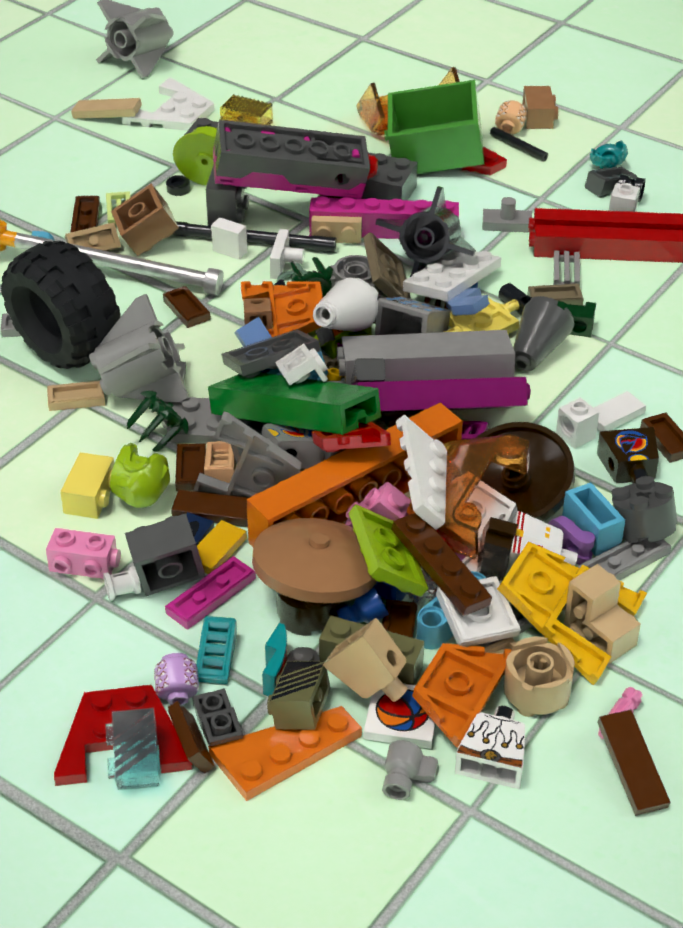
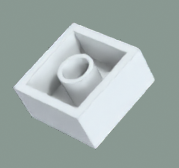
M219 217L211 225L212 249L214 252L240 260L247 253L246 226Z

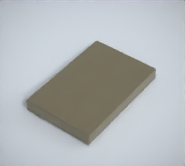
M369 232L363 237L372 283L387 297L402 296L411 299L410 293L403 291V281L406 280L402 261L373 233Z

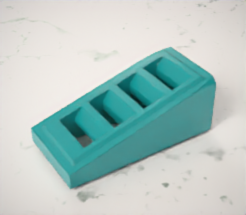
M206 616L204 618L196 664L199 682L228 685L237 639L236 619ZM207 655H218V656H224V657L207 656ZM205 665L222 667V670L205 668Z

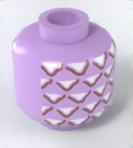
M167 654L155 665V692L160 699L168 701L170 705L176 701L184 705L188 703L189 698L198 693L197 665L186 654Z

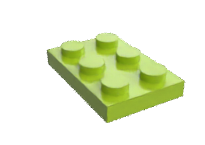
M355 504L349 511V516L353 525V531L360 545V551L367 564L369 575L378 582H386L404 593L409 592L421 597L429 588L418 561L391 530L393 520Z

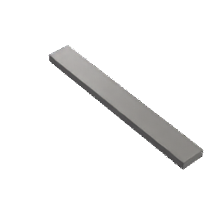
M648 537L638 538V543L625 541L581 565L591 568L598 564L620 581L670 554L671 545L664 539L648 542ZM509 602L521 628L520 633L534 627ZM500 640L474 646L486 647Z

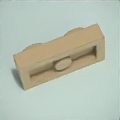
M312 216V236L336 237L337 243L361 244L362 217Z
M114 222L65 234L66 242L104 251H111L121 247Z

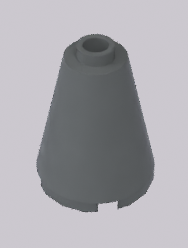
M536 296L525 304L513 346L515 366L523 371L534 370L571 334L574 328V318L567 308L563 310L557 306L558 301L555 299Z

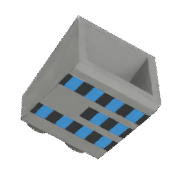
M402 296L382 297L378 299L375 335L444 332L449 328L451 310Z

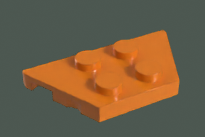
M442 643L416 684L412 697L455 747H459L475 716L483 711L505 673L506 659L512 651L511 649H504L503 654L487 653L485 652V647L480 646L463 647L459 644Z

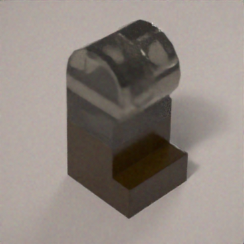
M490 517L483 529L476 572L483 574L486 578L497 576L499 582H502L508 568L512 542L516 535L518 524Z

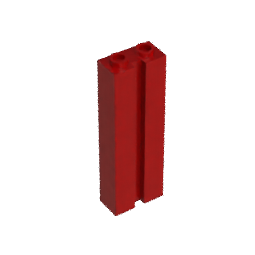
M534 208V218H529V247H533L534 257L553 258L554 250H558L559 255H564V251H569V255L574 256V251L580 252V259L683 263L682 213Z

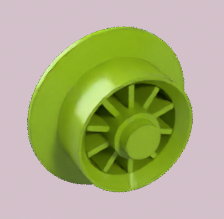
M198 127L191 133L180 137L173 148V159L179 171L189 180L200 185H207L214 165L213 147L217 132L215 127Z

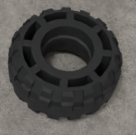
M44 241L15 257L3 273L1 294L4 297V306L11 317L13 326L23 337V341L27 346L32 348L43 361H48L54 367L60 369L80 368L90 363L89 355L95 352V348L99 346L121 317L114 291L107 283L101 269L96 267L93 260L86 253H82L78 247L63 241Z

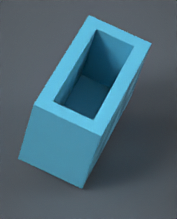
M591 482L565 491L562 516L571 519L582 531H589L595 535V544L591 549L595 556L622 543L625 519Z

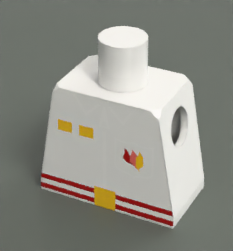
M517 511L512 523L518 524L517 531L513 538L511 550L503 560L502 573H508L528 541L566 557L565 562L576 565L578 553L562 548L564 533L561 529Z

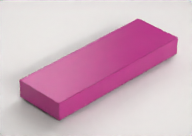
M233 556L167 604L165 612L188 630L254 581L256 573L252 568Z

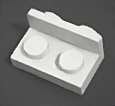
M302 344L275 362L289 385L305 381L313 370L316 371L323 383L328 380L324 374V371L328 369L316 350L313 348L309 351L305 344Z

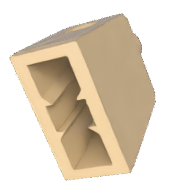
M377 618L338 644L323 664L328 671L362 698L367 699L379 690H382L395 702L408 689L397 677L406 664V657Z

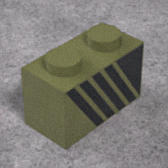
M325 661L286 662L282 673L277 676L274 692L268 696L267 700L268 714L273 715L275 729H316L331 689L328 671L323 666Z

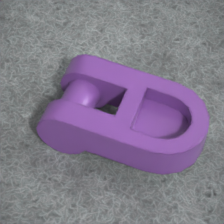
M565 516L556 517L548 522V524L561 529L564 533L562 548L578 553L576 564L581 565L592 559L593 553L591 549L595 544V535L593 533L582 531L571 519Z

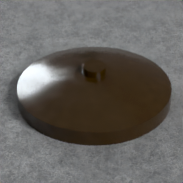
M529 422L505 423L484 431L464 449L455 471V482L472 474L516 503L517 511L541 521L550 518L564 505L565 491L573 489L575 483L574 460L566 442L549 428Z

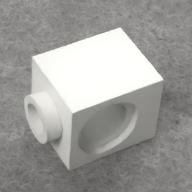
M616 183L610 197L609 211L636 212L640 187L632 186L628 183Z
M579 397L559 407L556 433L567 444L576 449L596 438L600 412Z

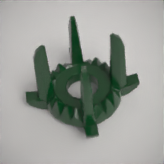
M313 257L312 260L317 271H307V274L303 276L295 262L291 261V267L294 272L291 275L292 281L320 282L323 297L332 288L330 280L333 273L332 267L328 266L326 269L320 259Z
M152 390L140 393L145 398L128 419L126 425L127 429H130L148 407L152 409V413L157 412L156 417L142 433L139 442H142L163 420L167 421V426H170L171 429L152 449L155 452L163 449L182 429L186 434L189 430L187 419L185 417L182 419L173 410L172 407L174 405L168 402L166 404L156 396L157 392Z

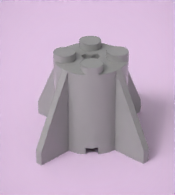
M99 0L97 4L108 21L105 26V30H107L105 44L108 49L96 59L97 63L111 57L121 58L123 61L131 60L141 79L148 77L174 34L162 10L158 7L140 9L111 0Z
M147 294L134 299L99 346L95 348V352L89 355L90 362L99 371L102 378L100 386L106 395L113 394L118 398L144 400L145 396L140 393L152 390L157 392L156 396L163 401L182 402L190 397L179 373L181 367H176V362L181 361L179 351L186 348L184 343H175L169 331L163 333L159 328L164 325L158 321Z

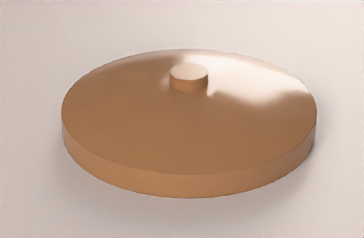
M318 518L286 520L262 531L254 542L252 565L259 579L274 591L296 600L312 603L344 602L367 593L377 582L368 573V567L360 551V545L353 528L339 522Z

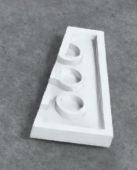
M403 415L396 421L398 430L403 431L404 436L399 439L401 449L407 450L408 458L404 460V466L412 478L408 482L413 511L437 530L445 524L447 450L442 442L431 438L406 415Z

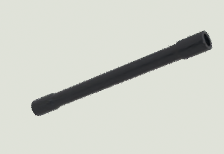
M176 221L179 229L171 235L212 238L211 226L189 224L188 222ZM247 230V242L274 245L278 233ZM289 234V247L335 253L336 237Z

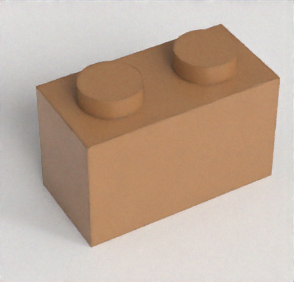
M524 86L522 105L527 110L526 129H553L554 120H558V106H556V95H552L551 86Z

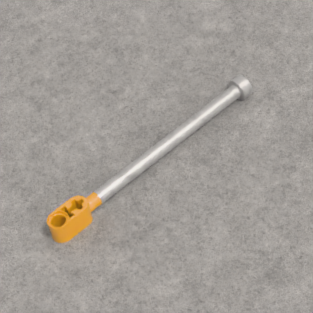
M0 220V251L5 250L6 246L28 250L44 241H56L7 230V223ZM72 244L78 247L82 253H86L96 265L203 287L204 293L217 296L222 289L224 280L223 270L208 268L207 272Z

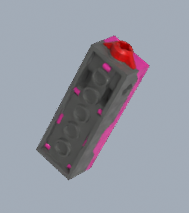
M219 120L213 147L215 184L361 199L366 181L373 178L377 173L378 159L376 156L368 154L365 136Z

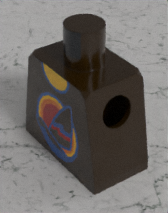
M654 427L600 431L597 456L614 482H632L633 484L636 483L638 478L643 476L656 478L659 455Z

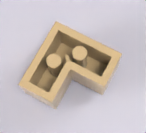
M596 564L569 581L564 625L610 655L611 659L608 662L610 664L637 646L641 623L633 615L617 605L621 582L613 574Z

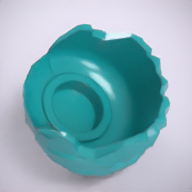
M621 140L616 142V144H603L596 150L591 148L590 161L600 169L614 168L626 160L628 155L627 146Z

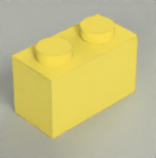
M79 453L60 491L63 514L98 519L103 507L106 508L109 503L111 492L110 478L114 466V457Z

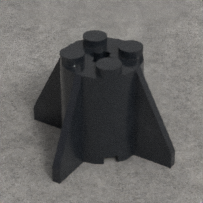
M440 186L436 188L431 207L422 209L406 220L379 218L375 225L400 232V245H402L407 257L415 261L410 277L424 269L426 264L439 260L451 250L474 256L476 252L460 236V219L451 210L446 208L444 188Z

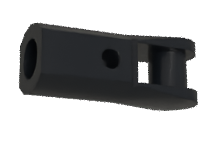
M511 283L501 286L498 293L499 298L505 303L513 299L519 302L520 307L515 311L520 316H522L525 304L532 298Z

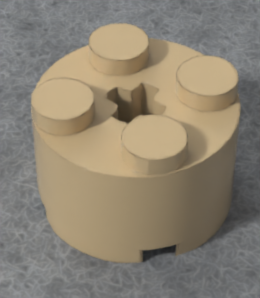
M538 636L522 639L512 647V651L506 659L504 692L507 699L517 708L521 715L532 717L535 714H550L568 705L575 666L571 652L559 642L557 646L549 643L548 638Z

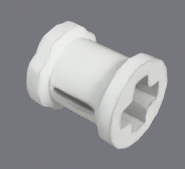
M135 566L129 567L128 571L112 575L108 572L103 573L109 601L115 600V597L130 592L135 594L141 593L140 581Z

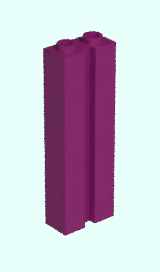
M526 377L357 382L350 384L378 388L381 413L423 411L438 403H442L449 410L512 408L527 406V400L530 399L531 395L530 385L527 383Z

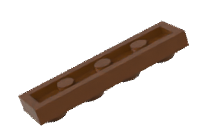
M416 513L393 521L391 530L463 616L490 606L492 601L490 593L431 525Z

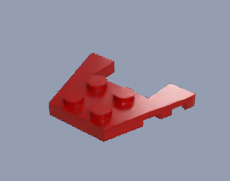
M152 685L83 693L54 771L55 786L86 783V753L116 750L152 723H154V730L129 748L137 746L155 732V739L146 746L153 745L154 743L159 746L161 773L193 770L192 763L186 757L175 727ZM152 709L114 737L113 712ZM151 713H154L152 721L114 748V741Z

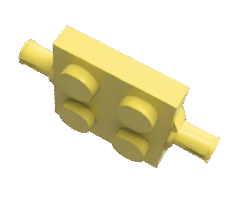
M488 297L490 304L476 314L455 316L450 311L449 326L451 329L444 332L507 330L509 334L518 330L519 320L510 314L519 309V302L513 299L505 304H500Z

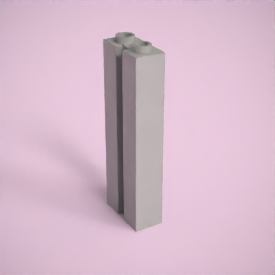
M507 330L343 336L342 347H337L339 376L345 377L346 384H351V377L357 358L385 359V381L514 377L515 351Z

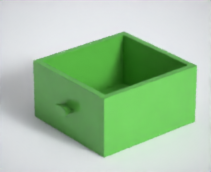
M475 80L388 93V131L384 130L385 141H389L391 156L418 162L417 174L484 164L481 117Z

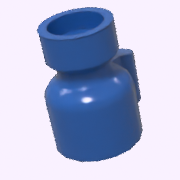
M375 586L367 593L355 598L353 605H345L336 610L339 618L356 623L365 622L368 624L375 618L380 620L389 615Z

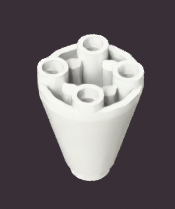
M349 277L338 281L316 305L313 311L314 321L319 326L329 329L351 332L367 329L372 326L378 314V292L360 278Z

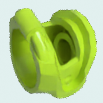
M128 443L121 448L114 463L110 478L111 491L133 507L146 508L153 505L170 484L167 458L158 453L151 455L149 458L139 456L137 445Z

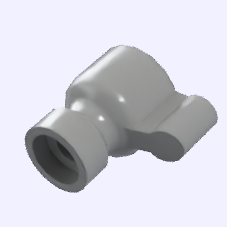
M400 740L392 742L389 745L384 765L388 775L385 776L382 792L392 799H407L410 796L412 787L411 779L420 780L425 783L434 781L438 760L435 757L423 755L421 748L412 742Z

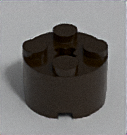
M276 592L277 614L280 618V623L285 624L286 630L294 634L311 636L312 631L322 630L323 632L330 615L338 617L336 610L340 608L341 602H305Z

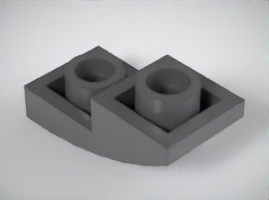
M225 688L192 696L193 707L209 747L243 738L234 707L230 705Z

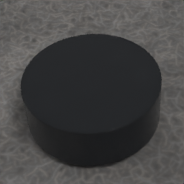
M181 175L172 176L166 181V190L174 196L185 195L190 191V180Z

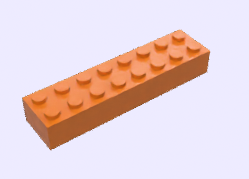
M438 403L410 417L409 419L431 438L439 440L447 450L446 472L456 467L461 454L463 421L442 403ZM397 425L386 429L391 436V445L346 449L246 499L249 544L253 547L256 538L262 531L286 520L318 518L346 524L348 518L345 515L351 505L355 502L361 503L371 489H379L387 481L403 494L409 492L408 482L412 478L404 466V460L408 458L407 450L401 449L399 441L404 436L403 431L401 432L397 429Z

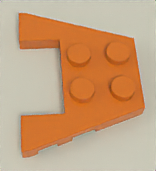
M250 281L241 282L243 300L270 298L273 328L267 330L272 337L296 329L307 334L321 328L313 318V311L323 298L320 282L288 281L287 285H273L272 281H263L262 285H251Z

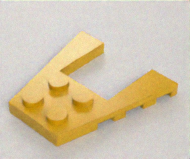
M528 541L497 590L545 638H548L550 643L558 646L559 642L567 647L574 658V667L594 685L601 677L611 656L557 620L567 603L569 581L590 568L581 565L579 568L564 561L566 557ZM620 581L617 605L634 616L647 593L643 590H639L637 593L623 587L624 582Z

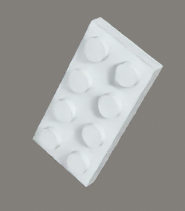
M453 250L404 280L403 291L448 302L500 268L501 257L492 255L488 251L475 252L474 256H470Z

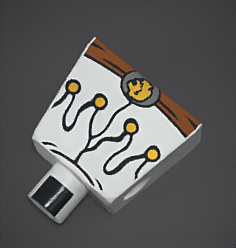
M498 706L495 709L494 715L481 712L475 716L457 749L455 774L520 790L524 763L526 725L523 722L514 720L515 712L513 709L507 706Z

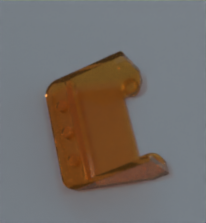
M508 434L454 440L444 444L447 450L445 524L439 527L436 532L441 537L447 539L454 552L476 559L478 556V529L482 523V515L475 504L467 501L491 462L519 473L527 474L529 470V440ZM410 501L409 507L407 509L408 515L415 513L413 511L412 501Z

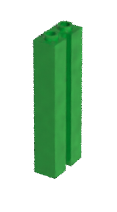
M260 373L250 378L238 374L208 386L211 414L222 416L225 411L235 418L342 435L359 428L358 423L367 424L381 417L379 389L328 381L323 383V381L306 379L299 384L293 383L289 385L284 376Z

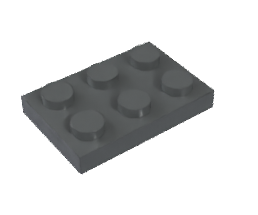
M296 329L222 353L221 355L224 365L241 376L250 378L259 375L261 370L267 368L279 369L275 362L302 344H305L309 351L314 348L316 352H319L321 349L319 340Z

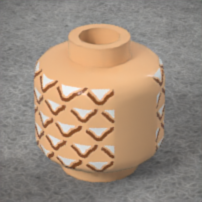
M509 100L503 102L495 117L497 128L509 134L519 133L524 127L527 110L518 101Z

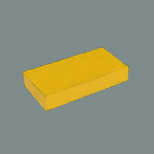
M221 520L197 545L204 572L210 574L225 563L247 539V531Z

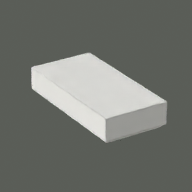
M629 391L594 407L600 412L597 430L610 431L644 414L647 405Z

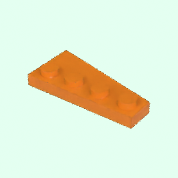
M343 706L323 711L315 730L275 729V726L243 735L242 739L211 747L208 746L211 758L243 798L248 801L362 736V727Z

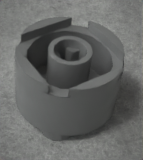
M643 476L638 478L636 483L618 487L611 491L613 507L625 519L623 540L638 543V538L648 537V542H655L671 536L676 531L677 512L672 486L655 482L651 476Z

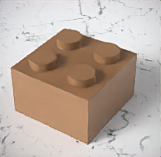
M152 183L111 211L121 237L137 256L151 250L155 244L164 238L170 237L174 231L179 229L168 203Z

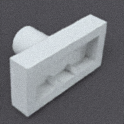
M279 229L270 255V279H277L283 273L286 262L304 263L305 250L289 247V230Z

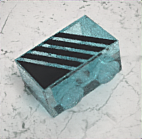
M154 708L112 711V724H106L107 745H113L114 757L107 758L108 778L115 779L117 790L160 786L157 727Z

